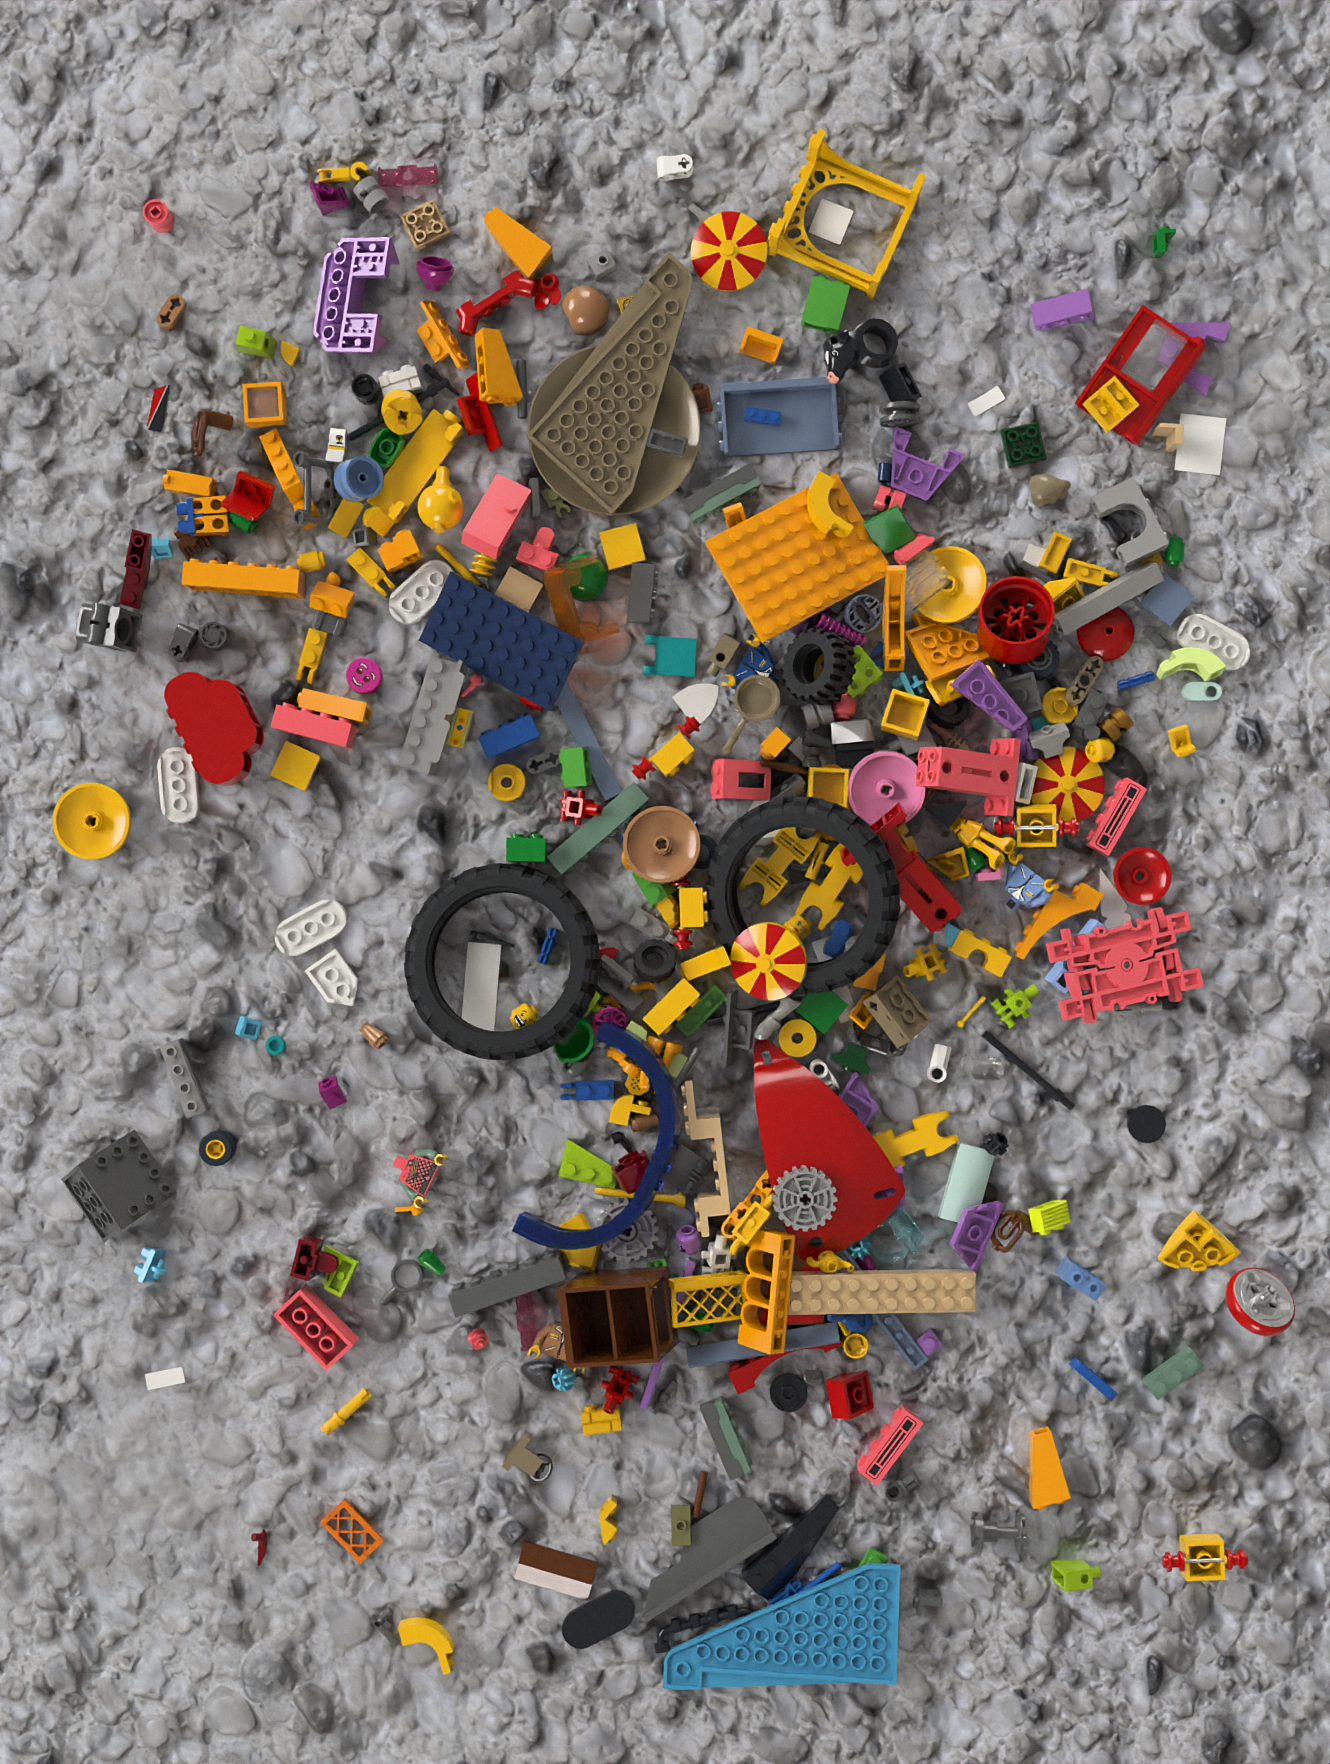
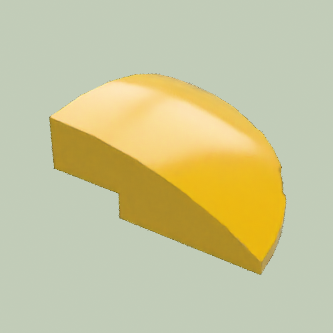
M1194 1209L1170 1236L1160 1252L1158 1260L1176 1269L1185 1267L1190 1268L1192 1271L1207 1270L1208 1266L1215 1264L1222 1266L1241 1253L1213 1224Z

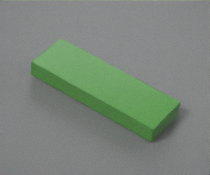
M714 983L700 998V1001L694 1007H691L675 1025L689 1038L725 1001L726 994Z

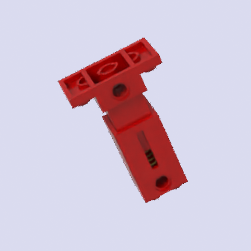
M898 802L874 822L870 828L876 834L878 833L885 843V848L889 855L893 858L897 878L900 881V898L933 934L935 931H941L946 926L945 923L950 919L957 918L961 913L962 907L958 898L915 849L910 851L903 844L900 833L895 827L898 828L905 823L907 814L904 807ZM846 847L840 851L841 860L847 867L850 864L854 865L857 863Z

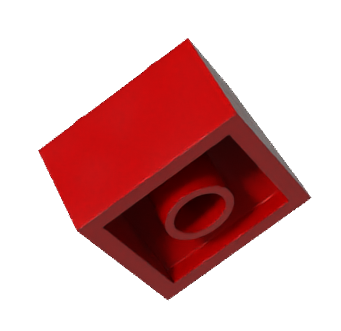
M868 1370L839 1374L826 1380L832 1418L850 1420L874 1408Z

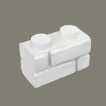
M404 365L399 371H385L382 373V376L378 377L384 397L396 389L409 391L413 394L423 391L415 366Z

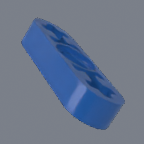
M1074 1357L1069 1363L1072 1368L1109 1400L1112 1401L1118 1395L1113 1388L1077 1357Z

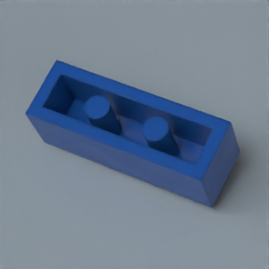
M746 406L744 421L779 426L782 412Z

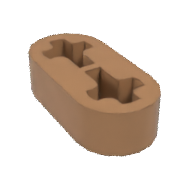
M171 295L157 315L158 324L165 330L172 329L186 309V302L180 295ZM179 301L181 305L174 308L173 302ZM168 316H169L170 322H169V323H168V322H165V323H164V321H163L162 319H163L164 317H165V318H168Z

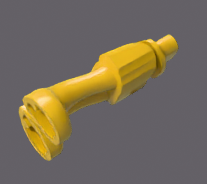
M957 817L953 824L949 826V829L954 832V835L966 847L976 848L987 855L989 865L994 870L1002 866L1005 857L1003 853L989 847L981 840L984 839L994 844L1005 854L1011 853L1016 845V840L1013 838L994 836L985 830L983 824L966 818L961 819Z

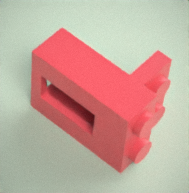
M717 759L713 761L711 766V799L770 800L771 768L760 766V761ZM739 773L764 774V788L738 787Z

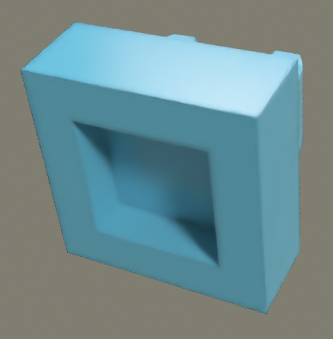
M165 536L164 540H159L158 537H155L152 540V555L154 559L173 558L174 551L168 536Z

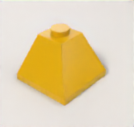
M1075 577L1049 581L1044 585L1053 599L1055 613L1085 597Z

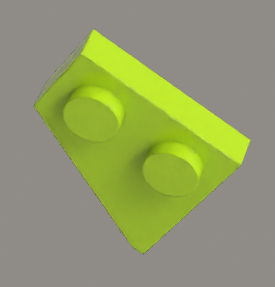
M325 1246L324 1252L338 1257L339 1266L334 1272L330 1274L325 1273L324 1289L341 1298L344 1296L359 1262L330 1246Z

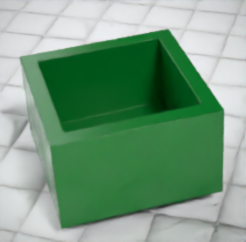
M511 834V838L507 837L506 861L547 862L548 839L543 838L544 835L531 834V838H524L523 834Z

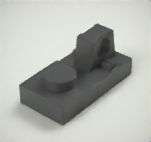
M793 774L770 791L769 801L790 797L792 794L801 797L806 793L804 789L806 783L798 774Z

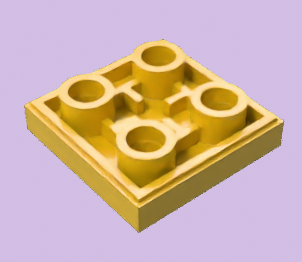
M636 523L599 532L609 571L632 565V562L640 563L646 561Z
M285 741L270 776L306 791L321 756Z

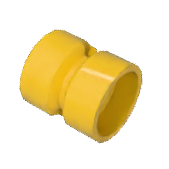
M851 1332L848 1336L842 1335L841 1342L847 1356L858 1359L867 1353L869 1345L864 1333Z

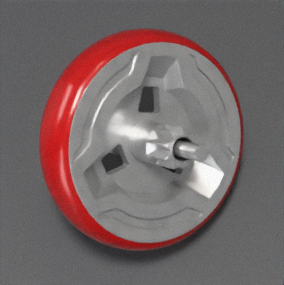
M1245 1268L1232 1275L1227 1282L1225 1288L1227 1307L1234 1319L1248 1331L1261 1336H1275L1288 1329L1293 1322L1295 1316L1293 1297L1285 1284L1275 1275L1259 1268ZM1251 1287L1255 1289L1257 1293H1253ZM1269 1303H1272L1275 1308L1269 1307Z

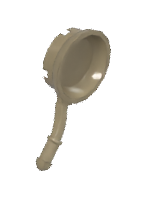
M751 675L743 679L737 686L734 701L738 712L743 718L733 733L730 734V738L725 746H723V754L728 755L731 752L747 720L763 721L777 711L780 703V691L770 678L762 675Z

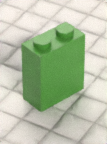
M813 276L800 326L828 334H838L850 286L844 281L837 280L834 282L828 280L825 276Z

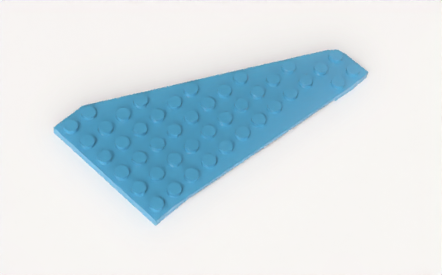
M869 1562L674 1646L667 1652L664 1659L663 1688L692 1690L712 1687L839 1683L897 1685L901 1565Z

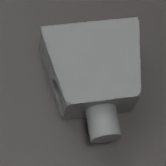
M925 722L923 723L918 741L893 734L896 740L887 744L889 751L897 752L901 750L905 756L919 753L920 747H936Z

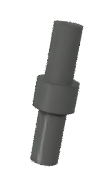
M671 1379L666 1388L658 1394L657 1401L650 1409L653 1414L656 1415L662 1405L671 1398L670 1394L678 1384L676 1380Z

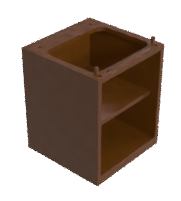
M669 1266L582 1272L557 1289L567 1368L658 1363L679 1343L677 1328L672 1327L671 1289L668 1287V1279H671Z

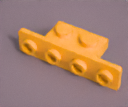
M432 300L420 302L429 320L416 331L434 362L440 363L450 355L458 369L468 368L470 366L468 358L459 347L458 340L448 328L447 321L441 316L437 304Z

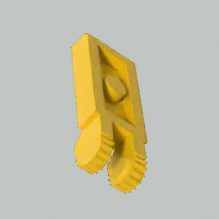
M360 547L346 559L373 589L375 588L384 598L387 596L386 591L378 586L382 580L390 588L394 589L396 587L386 577L385 572Z
M1072 558L1067 559L1063 578L1075 577L1078 582L1099 588L1109 584L1103 581L1104 576L1112 579L1119 577L1117 572Z
M312 628L308 629L296 680L301 681L305 667H308L311 670L307 677V682L313 683L316 671L320 666L328 633Z

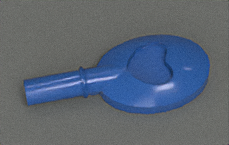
M871 1314L827 1315L828 1321L845 1323L846 1327L855 1333L867 1332L873 1326Z

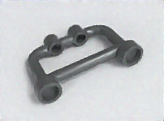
M297 451L293 461L296 466L304 468L303 510L297 509L294 513V523L302 526L308 523L322 526L329 525L340 505V501L335 499V492L337 490L334 484V469L325 460L312 458L307 452ZM311 466L324 468L327 472V479L324 483V488L327 490V498L324 501V507L327 509V516L325 518L311 515Z

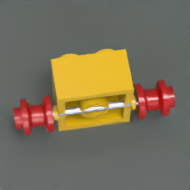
M687 716L686 723L683 726L679 724L676 726L679 730L678 734L648 760L642 756V762L638 766L633 764L634 770L631 772L638 780L641 778L645 780L647 779V772H654L656 770L651 765L654 764L665 777L670 776L672 778L679 771V766L682 763L686 765L694 758L693 753L695 749L687 742L683 735L690 740V734L693 731L699 732L701 724L694 716L691 718Z
M1056 804L1017 805V824L1015 826L1014 818H1011L1009 822H1003L1001 818H998V822H994V834H998L999 838L1003 834H1010L1012 838L1014 837V830L1017 832V847H1056V831L1058 829L1059 837H1063L1064 833H1071L1072 837H1075V833H1079V821H1075V817H1072L1071 821H1064L1063 818H1059V825L1056 823Z
M686 875L671 883L672 886H679L677 889H679L680 899L679 929L681 930H673V933L677 935V941L674 942V946H678V949H689V945H693V942L689 941V934L692 933V929L685 930L686 927H703L704 922H708L707 911H703V903H707V892L703 891L702 888H684V885H691V882L687 881Z
M1218 1534L1179 1535L1180 1551L1177 1552V1555H1171L1168 1551L1162 1556L1163 1568H1166L1167 1572H1171L1172 1568H1178L1186 1581L1225 1580V1564L1228 1570H1232L1235 1565H1238L1240 1569H1245V1565H1248L1247 1553H1244L1242 1549H1238L1237 1553H1231L1229 1549H1226L1224 1553V1540Z

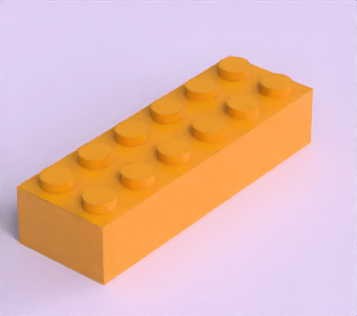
M190 559L189 562L183 561L182 585L192 591L305 599L306 575L301 570H297L298 567L286 566V569H280L277 565L268 564L266 567H259V564L247 563V566H242L238 562H228V565L216 560H209V563H203L199 559Z

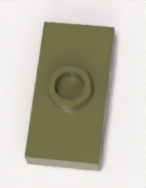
M671 1505L672 1546L691 1545L690 1505Z

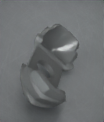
M854 1021L850 1024L846 1033L848 1038L857 1046L889 1057L902 1056L908 1045L906 1043L897 1048L891 1039L887 1041L864 1033V1030ZM870 1041H876L880 1046L875 1047L871 1045Z

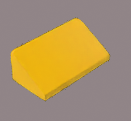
M343 498L328 528L347 539L365 505L359 501L351 502Z

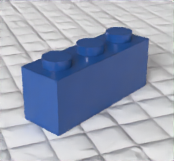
M524 713L516 717L517 721L512 723L506 721L498 725L499 729L494 731L488 729L481 733V737H478V740L488 760L541 737L531 714L527 716Z

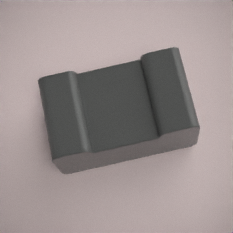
M318 610L312 627L342 638L348 622Z

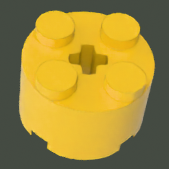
M396 389L386 394L382 402L381 413L387 427L398 435L407 434L417 429L422 423V410L415 395L401 389Z

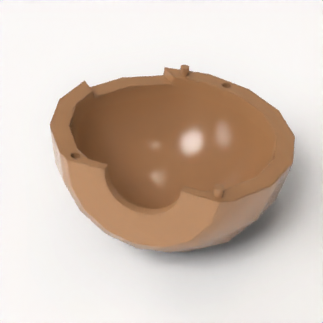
M582 285L575 287L565 295L561 302V307L577 335L588 336L597 333L604 327L608 319L609 305L607 299L600 290L593 286Z

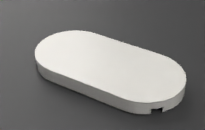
M431 560L424 563L391 594L389 599L391 615L403 624H414L420 621L434 608L450 571H453L451 566L441 560Z
M1190 615L1184 618L1178 626L1177 638L1183 648H1200L1213 653L1226 665L1224 669L1226 671L1237 670L1249 660L1250 648L1247 639L1206 615Z
M180 747L167 749L158 760L157 770L162 813L170 821L184 824L192 821L198 815L200 810L198 771H195L191 763L193 758L191 754H187L184 748Z
M321 900L282 921L277 927L275 934V943L278 949L287 955L299 956L334 938L347 925L346 910L337 901Z

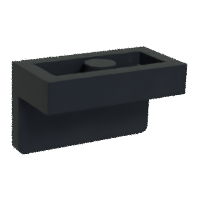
M906 363L896 364L879 376L891 402H912L922 397Z
M875 741L836 744V765L840 767L856 766L864 757L874 753Z

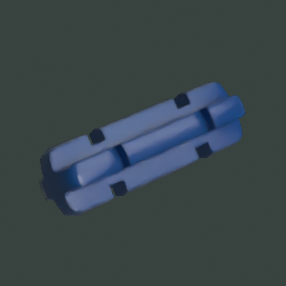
M1153 671L1141 673L1126 680L1118 681L1117 687L1119 691L1128 689V687L1132 688L1145 682H1151L1155 680V675Z
M550 927L548 929V936L545 937L541 949L542 953L538 958V962L541 964H548L549 955H551L556 941L554 939L557 938L559 932L555 928Z

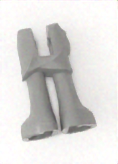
M791 993L779 999L780 1005L756 1026L754 1036L757 1039H768L776 1029L781 1027V1020L801 1003L795 995Z

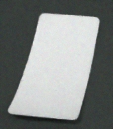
M996 386L969 402L968 406L973 415L977 416L1003 401L1005 397L1000 388Z

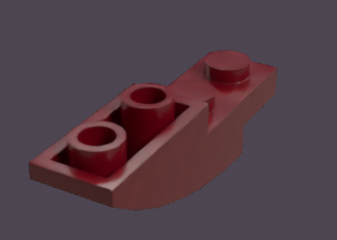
M132 529L124 566L126 567V573L119 602L121 605L140 609L150 571L152 534Z

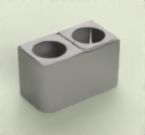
M872 719L831 723V745L874 741Z

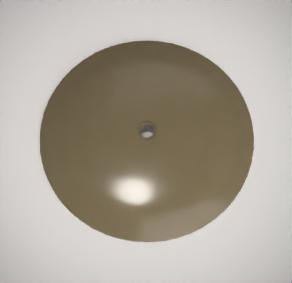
M597 345L586 347L569 355L547 374L538 387L531 404L528 418V433L549 411ZM670 364L652 428L688 438L684 456L679 458L646 448L633 493L613 515L607 512L529 440L530 451L534 463L545 482L556 494L571 505L600 515L619 516L638 513L659 504L669 497L690 472L700 443L701 424L698 405L684 377Z

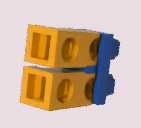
M226 496L186 498V502L177 503V515H188V521H178L179 533L190 534V537L230 536L228 510L221 506V502Z

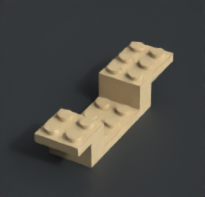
M685 1078V1083L681 1085L682 1097L687 1099V1102L683 1103L684 1116L689 1117V1122H685L687 1136L691 1135V1140L710 1138L712 1152H716V1157H713L714 1172L718 1171V1176L715 1177L716 1191L697 1193V1198H694L695 1213H699L700 1216L696 1217L697 1232H701L702 1237L710 1236L708 1217L731 1214L719 1113L696 1116L692 1078Z

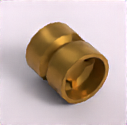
M1116 707L1109 713V718H1104L1096 726L1104 737L1109 738L1114 743L1122 736L1121 732H1127L1134 726V723L1121 708Z

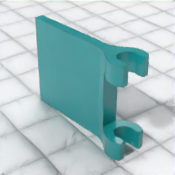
M645 635L644 644L656 646L655 665L644 666L643 675L695 677L697 639Z

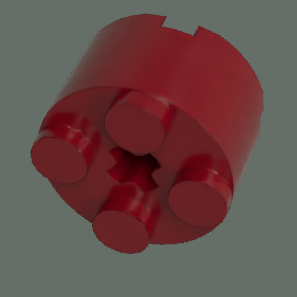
M642 1150V1153L633 1151L624 1155L618 1160L619 1164L617 1166L613 1164L611 1167L621 1189L626 1191L627 1194H632L643 1185L648 1186L655 1181L656 1170L644 1150Z

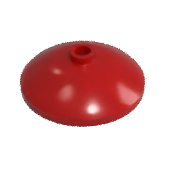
M1117 606L1078 628L1076 634L1079 646L1089 657L1098 656L1103 661H1112L1120 658L1130 649L1134 640L1135 630L1130 616ZM1110 628L1111 634H1107L1105 629Z
M1147 847L1133 848L1125 852L1117 860L1113 870V882L1117 892L1126 901L1137 905H1148L1160 900L1167 893L1172 879L1171 868L1166 858L1158 851ZM1137 873L1142 874V878L1140 880L1136 878Z

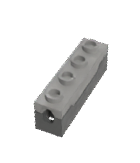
M180 1038L159 1046L186 1118L209 1110L210 1107L184 1039Z

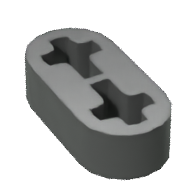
M549 750L531 757L526 764L528 771L532 774H539L559 766V752ZM550 754L558 755L555 764L551 761L545 762V760L550 758ZM533 760L537 763L543 761V764L538 766L539 770L537 771L534 768H530Z

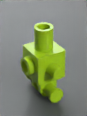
M1034 984L1030 985L1023 992L1019 989L1013 992L1010 987L1005 989L1004 992L1008 997L1002 1000L1004 1002L1003 1006L998 998L990 1003L996 1009L995 1013L1002 1016L1000 1018L1001 1021H1005L1009 1029L1017 1024L1011 1018L1012 1015L1018 1017L1021 1014L1024 1019L1031 1015L1027 1010L1032 1006L1030 1000L1040 993Z

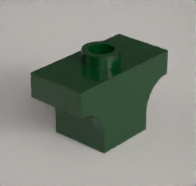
M847 1042L846 1048L842 1052L833 1053L831 1058L832 1062L843 1065V1069L854 1073V1070L868 1075L871 1069L865 1063L867 1049Z

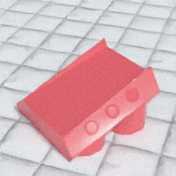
M914 533L916 539L893 550L892 558L899 565H906L928 549L935 541L934 537Z

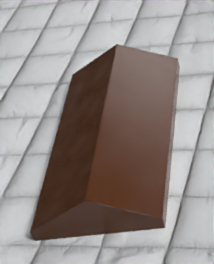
M524 1541L514 1579L587 1600L598 1562Z

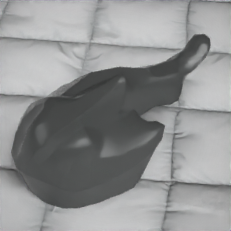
M594 1048L579 1061L565 1062L563 1065L564 1073L568 1077L574 1078L582 1075L583 1071L590 1066L593 1055L601 1050V1048Z

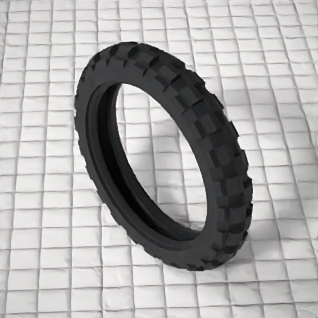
M793 796L772 800L755 807L738 818L728 828V831L721 837L715 847L714 855L710 859L708 866V879L705 884L708 901L707 912L710 923H713L716 931L714 934L720 945L725 947L730 957L736 938L748 928L738 903L737 883L741 865L747 853L756 842L766 834L783 828L805 827L821 831L844 845L861 867L868 888V914L863 930L855 943L847 951L835 958L817 963H807L805 977L800 986L792 993L818 994L842 988L864 975L877 963L890 945L895 934L901 909L900 881L897 878L895 863L878 833L876 834L859 815L856 816L848 811V808L816 797Z
M513 863L487 864L468 869L454 878H450L423 903V907L416 914L412 922L410 934L406 940L404 975L411 1002H413L418 1015L424 1024L431 1029L432 1033L443 1042L462 1053L477 1058L503 1061L521 1059L552 1047L561 1039H564L578 1022L582 1020L589 1009L588 1007L594 998L598 986L601 963L600 946L597 933L587 910L573 892L560 881L547 873L525 865ZM495 893L520 894L543 904L560 922L570 949L568 980L556 1004L537 1021L511 1031L484 1030L463 1020L445 1001L435 974L436 948L448 921L471 901Z

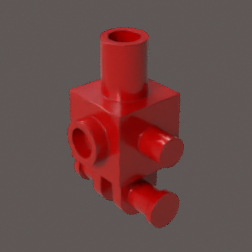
M562 790L563 798L560 799L562 808L559 807V811H561L559 821L568 822V816L574 817V825H581L582 818L591 819L592 815L601 816L603 812L602 805L594 804L592 799H585V791L578 790L577 797H570L572 791Z
M610 1366L608 1373L615 1375H613L610 1382L604 1379L601 1382L600 1387L607 1389L604 1398L607 1400L602 1410L607 1414L613 1415L617 1404L621 1405L624 1398L632 1401L634 1393L628 1391L631 1382L637 1385L640 1376L631 1374L630 1370L628 1372L624 1371V1367Z

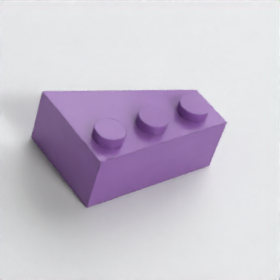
M1088 288L1030 304L1034 327L1037 331L1040 330V332H1046L1055 327H1064L1070 324L1096 320L1093 299Z

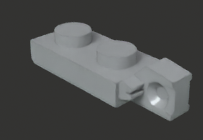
M640 907L629 922L630 925L653 939L663 940V942H669L673 945L677 941V938L673 936V930L668 925Z

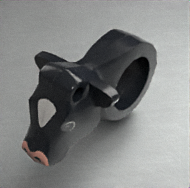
M872 318L849 332L845 329L839 334H832L827 337L823 344L828 382L831 384L840 383L845 373L857 362L871 368L889 366V360L893 357L898 347L896 330L890 323L882 319ZM870 333L879 336L886 345V353L875 354L869 351L865 346L863 335Z

